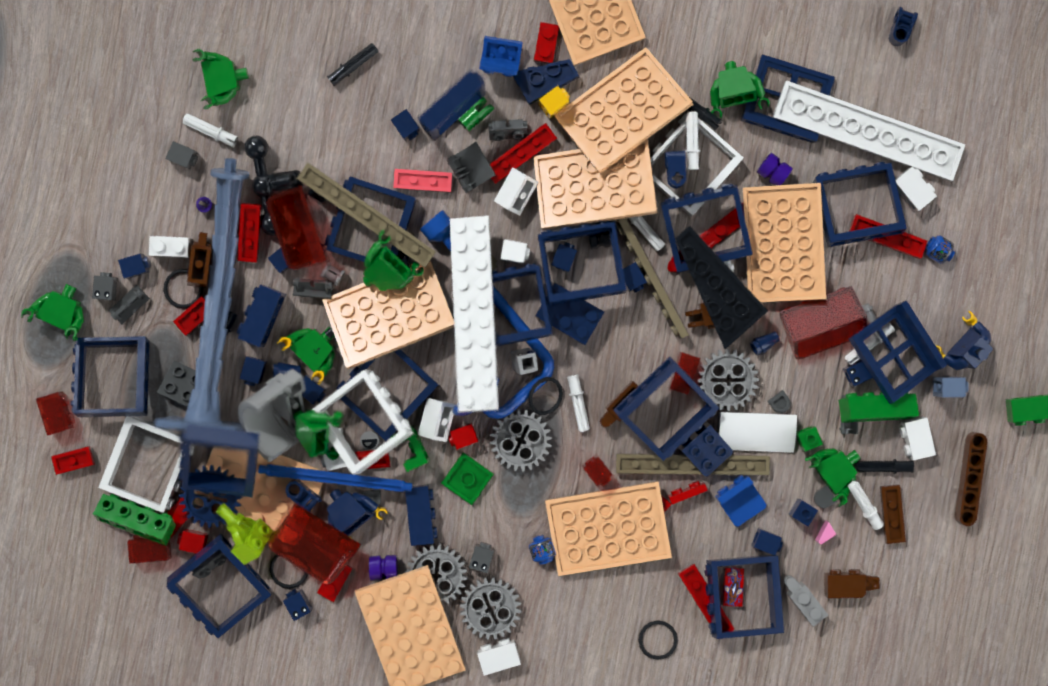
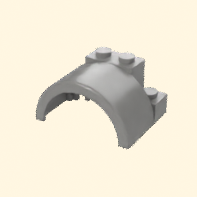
M293 369L284 375L279 373L266 382L265 387L241 402L238 408L239 420L243 430L260 433L258 452L268 462L273 461L300 442L295 434L296 421L293 419V415L300 410L305 413L302 398L305 385L303 376ZM281 417L288 420V426L285 425Z

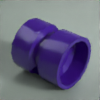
M771 152L756 173L763 178H769V182L777 186L782 185L793 168L785 162L780 163V158Z
M386 555L385 558L369 556L370 581H381L384 577L389 579L398 575L397 555Z

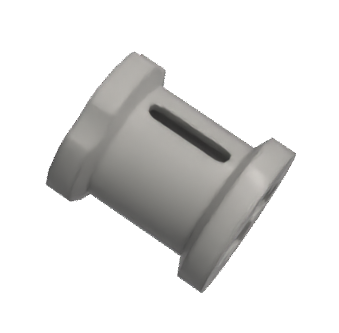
M328 262L320 277H326L333 281L334 285L338 286L345 271L338 270Z

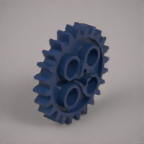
M211 465L209 470L206 466H203L202 472L198 468L195 469V473L227 477L235 476V474L228 476V469L221 472L222 466H219L217 470L214 469V465ZM182 486L180 487L181 490L185 491L179 495V497L184 498V501L179 504L186 505L182 512L189 511L187 518L193 516L194 524L198 520L201 521L200 527H203L205 522L208 524V528H211L212 523L219 527L220 521L224 525L226 524V521L213 511L215 503L220 505L225 503L236 514L239 511L235 506L242 505L237 500L243 498V496L213 493V496L225 498L228 502L218 499L209 501L208 496L199 495L194 492L195 490L182 489ZM195 498L203 500L204 505L202 508L194 505Z

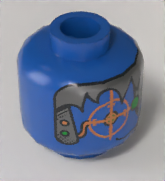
M941 235L931 237L925 247V250H927L926 255L940 264L946 260L950 261L955 254V251H953L954 244Z
M544 535L534 537L533 542L529 545V551L534 562H539V565L554 560L553 557L556 555V551L551 538H544Z

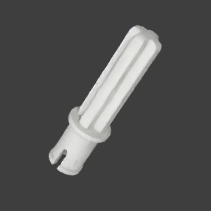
M687 112V150H685V153H687V170H699V152L701 150H699L698 113Z
M186 114L183 118V124L215 138L217 142L221 141L234 148L237 143L234 141H238V136L224 131L222 127L218 128L190 114Z
M642 216L629 218L630 224L635 225L656 251L665 246V243Z
M889 322L881 327L886 337L895 331ZM876 331L865 339L864 343L870 351L876 345L882 344L883 341ZM855 349L845 356L846 362L850 365L861 359Z
M579 374L567 377L570 388L569 396L572 397L579 432L588 431L590 427Z
M852 481L848 488L862 509L863 516L868 519L874 530L882 528L884 522L879 517L877 508L873 507L859 482Z

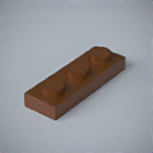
M899 484L880 486L885 543L906 542L901 487Z

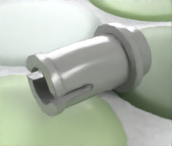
M869 303L859 307V314H862L867 325L876 319L872 311L873 306H870Z

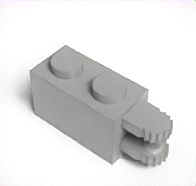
M792 575L785 576L783 579L784 584L789 589L787 595L813 627L828 616L827 612L803 582L798 583Z

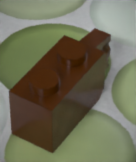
M200 232L198 242H193L191 247L187 286L207 288L211 257V244L206 243L207 233Z
M831 569L830 573H824V596L827 598H863L866 595V591L879 589L880 580L878 576L866 575L860 572V569H849V572Z

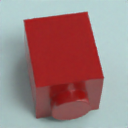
M472 423L451 430V435L448 436L451 446H455L456 450L479 441Z
M190 529L183 530L182 533H179L177 544L180 545L179 550L197 554L206 546L209 534Z

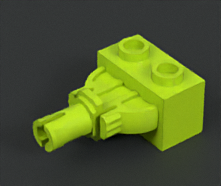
M225 503L220 505L216 513L226 521V528L231 533L235 543L231 553L244 565L258 558L273 530L261 518L255 521L252 518L244 517L241 513L235 515Z

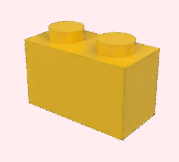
M557 86L540 98L538 105L550 120L555 114L569 105L570 96L564 88L560 89Z

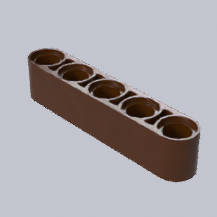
M971 432L966 436L955 519L958 523L965 526H972L977 520L987 451V438L984 434L978 432ZM978 436L980 443L974 446L973 439ZM973 455H976L977 462L972 465L970 459ZM973 474L975 480L973 483L969 484L968 476ZM971 493L972 500L966 503L965 496ZM965 512L969 513V519L967 521H963L962 516Z

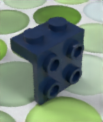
M706 421L701 429L689 436L685 444L678 447L704 476H709L733 453L731 447Z

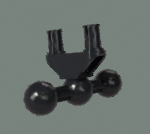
M254 135L246 140L244 150L246 155L254 161L257 176L252 182V188L254 193L261 197L264 215L260 220L261 229L267 235L275 236L282 232L284 220L278 212H275L272 195L275 192L301 188L304 183L297 179L301 173L298 170L267 174L264 157L268 153V143L263 137Z

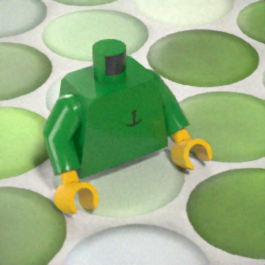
M328 327L322 334L317 329L306 328L297 330L277 342V344L280 342L285 344V347L281 349L282 351L289 347L314 372L311 380L314 377H318L320 379L318 385L322 383L324 377L333 367L335 352L333 350L335 347L330 341L335 337V334L331 327Z

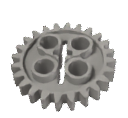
M729 349L725 350V354L718 350V356L711 353L712 359L705 358L707 364H700L704 370L697 371L699 375H702L701 378L696 379V381L702 382V385L699 387L704 390L716 405L719 404V410H722L724 406H726L727 411H730L731 406L738 410L737 404L745 407L744 400L751 402L748 396L756 395L752 389L758 388L757 385H754V382L759 381V378L754 377L758 371L752 370L755 363L748 364L750 357L743 359V352L737 356V350H733L732 354H730ZM716 365H720L723 369L722 374L716 376L713 372ZM740 365L742 372L736 376L733 374V367ZM727 375L730 378L745 379L743 382L730 381L729 385L726 382H711L712 378H727ZM717 384L723 387V392L720 395L714 393V387ZM736 384H740L742 387V391L738 395L733 392V387Z
M518 409L516 415L512 412L510 417L504 418V421L498 419L499 427L493 426L496 433H491L490 436L494 437L495 440L490 441V444L496 447L491 449V451L498 452L495 458H502L501 465L507 462V469L514 465V471L518 469V466H521L522 471L525 470V466L532 470L533 463L539 466L537 460L545 461L542 456L543 454L549 455L546 447H551L552 445L547 443V440L552 439V437L546 436V434L550 432V429H544L547 423H540L541 416L536 419L534 418L535 412L529 416L527 409L524 411V414H521ZM514 422L522 425L520 432L515 433L511 430V425ZM529 425V429L524 436L526 443H521L517 454L513 456V451L518 444L516 437L520 438L525 426ZM535 430L539 433V438L536 441L528 438L530 431ZM509 439L514 443L512 449H504L502 444L505 440ZM521 449H530L531 455L528 458L521 457Z
M439 543L438 548L431 544L430 549L424 545V552L417 550L418 557L411 556L414 562L407 563L411 569H406L405 573L423 567V561L431 560L433 567L429 569L434 580L433 574L436 568V559L440 558L438 571L440 576L437 580V591L441 602L445 600L449 604L450 597L456 600L455 593H462L459 587L466 586L462 582V580H467V576L462 575L467 572V568H462L465 561L459 562L461 554L455 556L456 549L449 552V545L445 549H442L441 543ZM450 562L452 569L446 571L442 568V564ZM447 581L450 587L444 590L440 587V583Z
M485 577L484 583H481L479 579H477V586L471 583V591L465 589V593L468 596L461 597L465 603H461L460 607L465 610L461 611L460 615H466L462 622H469L466 629L473 627V635L478 631L479 638L486 634L487 640H489L490 635L497 639L498 633L502 637H504L505 630L511 633L510 625L516 627L514 620H520L516 613L522 612V609L517 608V606L521 605V601H516L519 594H512L515 590L514 587L508 589L509 582L503 585L502 578L497 583L494 577H492L491 582H488L487 577ZM493 591H498L501 597L493 600L490 594ZM483 593H486L490 605L495 606L494 614L499 623H495L491 611L486 610L488 605L482 595ZM475 599H480L483 602V606L476 608L472 602ZM505 608L509 611V614L506 617H501L498 611ZM487 616L491 619V623L483 625L481 618Z

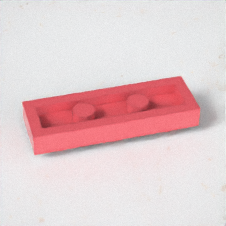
M395 169L394 189L451 192L452 173Z

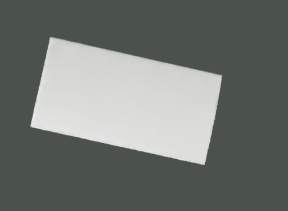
M719 412L718 434L732 450L794 453L797 415Z

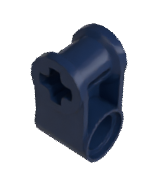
M903 7L898 8L889 34V42L892 45L901 46L909 39L918 17L917 12L911 13L903 10ZM896 32H900L903 35V40H899L896 37Z
M685 150L665 152L668 185L678 189L686 181ZM675 174L678 178H681L678 183H676V180H672Z
M291 480L285 488L286 495L308 515L311 514L312 508L322 501L318 494L309 489L300 480ZM293 484L297 485L300 488V492L293 494L290 491V486Z

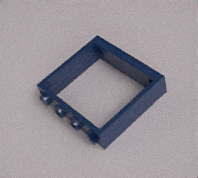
M472 70L468 71L418 117L421 127L434 141L448 130L458 118L462 117L479 99L485 96V79L477 71L475 73Z
M878 162L871 167L861 165L854 170L840 169L833 174L824 172L815 177L813 183H821L823 229L828 247L903 234L907 229L891 163ZM885 173L897 223L834 234L823 184Z
M351 176L349 180L344 181L343 187L351 193L355 184L406 201L399 226L407 231L417 200L415 197ZM336 206V209H339L337 217L333 216L330 227L333 229L331 235H327L324 243L327 246L326 250L365 262L366 256L334 246L345 214L343 210ZM392 245L391 251L398 257L400 250Z
M723 184L720 189L715 190L713 187L706 188L699 194L689 192L683 194L682 198L669 197L664 199V202H661L677 272L689 269L685 260H680L668 210L728 195H733L744 245L715 253L723 262L753 255L737 184Z
M602 221L598 222V225L592 226L590 223L579 225V228L572 229V227L568 226L560 228V231L553 232L552 230H547L538 234L549 306L626 293L627 289L615 222ZM609 233L618 284L553 294L545 243Z
M536 263L524 265L525 268L517 269V267L506 268V272L501 273L492 271V283L536 275L545 323L543 328L495 337L496 347L553 336L542 270L539 265L536 266Z
M146 336L77 339L73 348L75 363L72 364V372L75 376L71 384V390L74 393V400L71 401V406L75 416H148L150 341ZM138 347L136 408L84 409L86 348Z
M398 349L394 352L429 384L401 414L403 419H408L439 384L402 349ZM376 359L364 363L360 368L356 366L350 372L351 378L347 382L363 370H367ZM343 380L336 389H340L347 382ZM346 395L340 398L385 441L397 431L393 423L384 431Z
M668 357L614 411L664 461L666 458L671 457L680 445L685 444L689 436L701 429L703 423L712 418L719 407L671 357ZM677 372L707 404L659 448L628 416L671 375Z
M187 424L186 433L181 434L180 443H183L180 449V456L183 457L180 458L179 468H181L179 481H182V489L253 497L260 433ZM191 444L249 451L246 479L190 472Z
M222 534L167 577V589L173 595L176 594L180 598L179 601L185 608L189 607L193 612V617L198 622L202 621L204 623L205 629L210 635L214 634L217 638L222 636L272 595L271 588L248 563L244 565L231 553L233 546ZM218 549L259 592V594L219 626L178 584L181 579Z
M777 555L706 560L707 565H705L706 570H704V573L708 577L706 594L709 596L707 612L711 617L709 628L710 635L712 634L713 638L724 639L784 633L779 559ZM766 563L771 627L722 631L717 567Z

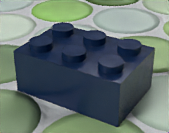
M556 283L552 286L553 294L570 292ZM546 296L551 325L586 345L604 311L585 300L549 306L548 296ZM540 306L535 316L544 321L542 306Z
M261 284L259 287H255L252 298H254L252 305H248L244 313L247 316L245 322L241 323L237 330V334H239L238 339L257 347H265L286 293Z

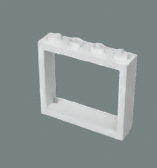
M686 114L678 121L681 125L676 130L672 128L665 136L668 140L664 144L659 143L653 150L655 154L651 158V166L687 127ZM698 118V130L731 158L729 163L707 187H713L715 190L741 162L743 157ZM653 175V182L657 188L668 197L679 198ZM705 201L692 204L690 207L687 205L680 208L692 217Z
M363 370L312 409L317 413H325L330 416L326 409L365 380L399 431L398 434L362 461H359L338 427H334L328 422L330 425L329 440L352 475L362 473L413 434L409 421L403 419L399 406L391 401L389 391L381 386L379 376H376L371 370Z
M126 416L98 488L164 513L171 509L175 500L172 498L174 492H178L182 481H179L181 468H179L180 458L183 456L178 458L161 504L113 486L112 482L134 426L179 443L181 441V434L166 428L155 427V424L135 416ZM191 444V456L193 455L195 445Z

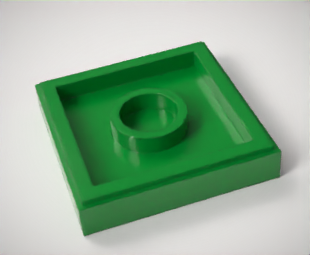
M463 452L441 484L473 505L494 473Z

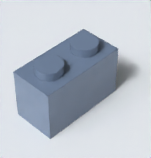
M933 377V396L943 398L966 397L969 385L965 377Z

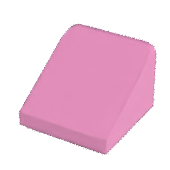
M828 521L823 523L815 539L819 544H823L836 536Z

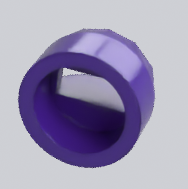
M200 197L196 201V207L200 212H208L212 208V202L207 197ZM200 200L208 204L207 208L199 204Z

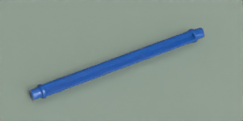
M271 464L259 465L258 473L266 474V476L287 477L331 484L337 483L339 485L385 489L397 492H412L413 483L403 480L296 467L290 468Z

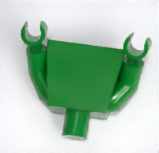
M201 49L192 51L199 55V58L192 59L194 62L203 60L201 66L207 96L203 97L201 101H207L209 104L203 108L207 110L212 105L227 104L236 95L237 91L240 90L239 81L249 79L247 68L236 69L235 63L230 61L229 57L215 52H203Z
M729 61L725 64V70L718 73L719 78L714 81L710 89L711 106H713L711 113L719 111L720 119L723 115L719 109L720 105L721 108L757 101V97L759 98L757 102L759 109H762L760 105L762 100L766 101L767 107L770 105V101L764 97L765 91L760 78L754 73L748 72L745 66L737 67L734 61Z
M382 230L379 232L378 242H374L366 254L363 282L368 287L375 285L380 291L388 289L401 290L414 279V276H421L424 269L421 267L419 270H415L420 265L418 262H414L411 265V269H409L388 247H382L383 244H387L390 241V234L387 239L381 238L385 232Z
M66 284L62 293L57 291L47 292L29 308L23 309L21 318L26 314L30 315L27 322H31L33 314H36V318L65 330L66 339H68L69 335H73V341H77V333L84 323L81 302L73 299L77 288Z
M300 410L293 415V419L296 421V437L311 458L317 455L324 456V454L330 460L338 458L339 453L334 446L330 450L328 449L330 430L328 422L332 426L338 427L343 422V420H340L343 413L337 411L333 416H328L325 413H317L315 410L306 411L305 413Z
M829 448L820 449L812 456L806 457L805 461L811 460L812 462L809 468L814 467L831 492L835 495L838 494L833 497V502L839 499V507L845 505L847 497L851 492L848 485L852 481H856L855 475L858 472L853 467V464L861 459L858 453L853 450L845 456L841 450Z

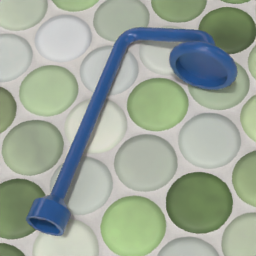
M442 210L419 230L429 241H442L451 252L450 217ZM493 285V303L517 332L530 330ZM539 339L525 342L536 352V355L542 361L543 370L503 406L499 407V410L482 411L485 415L494 419L507 417L529 398L532 386L539 379L552 377L555 368L554 360ZM497 376V386H498V385H499V377ZM545 381V382L541 383L540 385H538V386L536 387L534 393H535L537 390H539V389H540L546 382H548V381ZM458 403L453 408L455 416H465L474 413L458 412Z

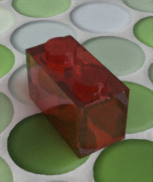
M680 352L676 363L693 380L700 358ZM675 372L671 376L668 388L688 395L691 386Z
M63 391L36 399L47 436L74 428L75 419L73 414L69 412L67 406L69 405V400Z
M597 454L582 464L583 469L597 487L600 484L603 487L611 481L612 473Z
M133 535V538L127 541L129 564L166 561L172 558L170 539L167 546L138 535Z

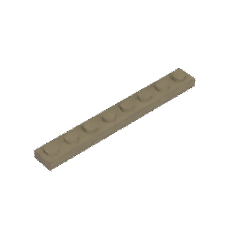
M307 163L297 177L302 183L377 235H379L380 231L384 230L385 232L381 236L383 239H387L390 234L389 243L423 267L427 266L436 253L432 248L311 164Z
M616 219L618 222L616 228L621 236L625 235L627 242H625L626 247L630 253L634 252L636 256L634 261L646 274L644 276L646 284L653 287L655 291L652 293L657 303L661 302L664 308L661 311L666 320L670 319L673 325L670 327L675 337L679 336L680 339L688 336L684 325L627 219Z
M616 454V473L702 474L685 454H673L664 461L656 454ZM731 455L711 474L769 475L770 456Z

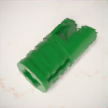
M484 97L479 99L462 117L458 118V121L468 132L494 110L491 104L482 109L487 102Z

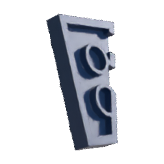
M568 59L548 63L544 66H533L519 70L518 74L514 75L513 78L526 101L531 105L555 87L561 88L578 79L579 74L571 60Z

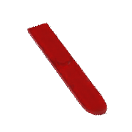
M743 202V203H741V204H742V209H743V213H744V202ZM736 208L699 235L710 248L740 227ZM678 251L680 260H684L681 251ZM673 257L668 263L667 269L669 272L677 271Z

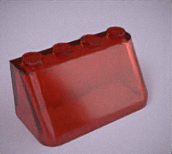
M299 186L269 197L267 208L287 266L293 270H300L330 262L306 189Z
M852 286L843 287L836 292L826 294V299L807 300L800 305L787 307L779 312L785 333L796 359H803L850 342L848 338L867 326V315Z
M296 503L282 516L268 541V546L272 552L324 584H331L337 579L361 545Z

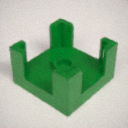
M414 425L410 426L413 434L406 440L409 439V448L416 456L407 459L403 464L406 472L420 467L430 460Z

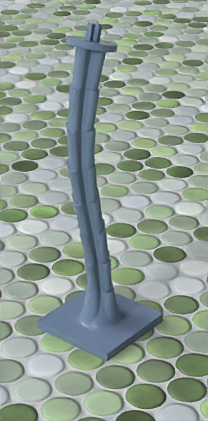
M225 158V168L211 169V176L216 178L217 187L215 235H212V263L209 265L208 295L205 296L203 326L200 329L199 358H196L195 389H192L185 417L168 416L156 419L155 427L186 430L187 424L244 431L241 423L221 421L220 392L217 391L223 366V360L221 359L228 331L226 325L232 302L230 296L236 271L234 265L239 242L237 235L240 221L243 180L249 179L248 171L236 169L237 159Z

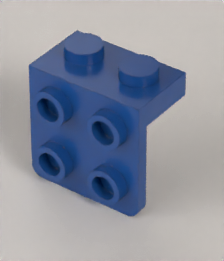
M485 36L479 69L488 74L498 72L507 77L517 75L523 42Z
M740 475L733 480L734 483L729 487L724 486L715 495V498L732 523L737 527L764 510L767 506L754 487L753 481L747 475Z

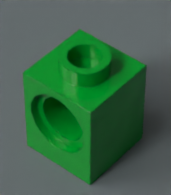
M811 425L796 431V438L802 451L806 452L823 445L816 426Z

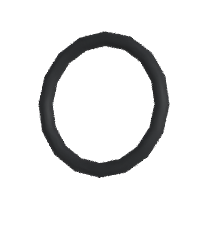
M188 269L173 271L164 282L163 291L165 298L171 305L177 308H189L202 296L203 288L199 287V293L191 303L184 305L174 302L169 297L167 291L168 283L176 274L188 273Z
M545 377L539 379L532 386L528 400L533 412L538 415H548L559 407L563 396L562 386L559 381L552 377ZM552 381L559 390L558 400L550 410L539 411L533 405V393L541 383Z
M286 549L274 555L270 562L269 571L271 578L277 585L282 588L291 589L298 587L305 581L308 576L309 566L306 558L304 559L292 549ZM286 553L299 556L305 566L302 579L291 585L278 581L273 571L277 558Z
M657 620L649 622L642 628L638 641L640 649L646 656L651 659L660 660L667 658L674 652L677 647L678 638L676 631L670 624ZM657 624L669 628L674 638L670 651L660 656L647 652L642 641L646 629Z

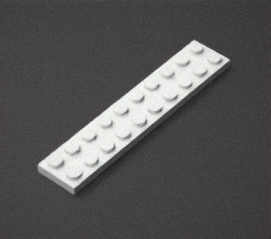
M789 81L784 83L773 115L774 119L913 167L914 169L917 168L920 171L948 181H953L965 148V144Z
M489 216L450 219L458 412L499 410Z

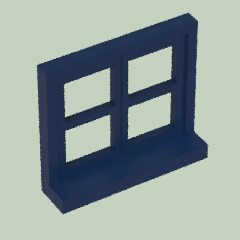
M761 55L755 75L760 78L762 85L769 67L791 74L790 82L795 84L798 77L822 84L820 93L830 96L835 79L834 76L767 55ZM764 88L765 93L780 97L781 93ZM757 101L746 103L741 119L742 122L813 144L817 142L819 134L755 112Z
M907 300L894 305L848 338L889 404L897 401L935 371L947 366V363ZM895 319L907 338L906 341L895 349L881 329V327ZM876 331L889 350V353L877 362L864 343V340ZM910 346H912L924 365L922 369L912 376L898 356ZM892 359H895L907 378L906 381L895 389L881 370Z

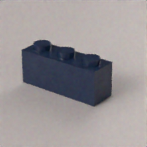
M429 484L412 486V492L405 491L411 546L434 544L435 538H438L437 527H433L432 520L436 519L435 508H431V500H434L433 489H429Z

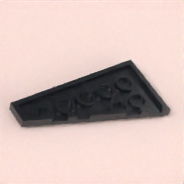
M689 225L675 240L722 345L726 349L764 316L768 309Z

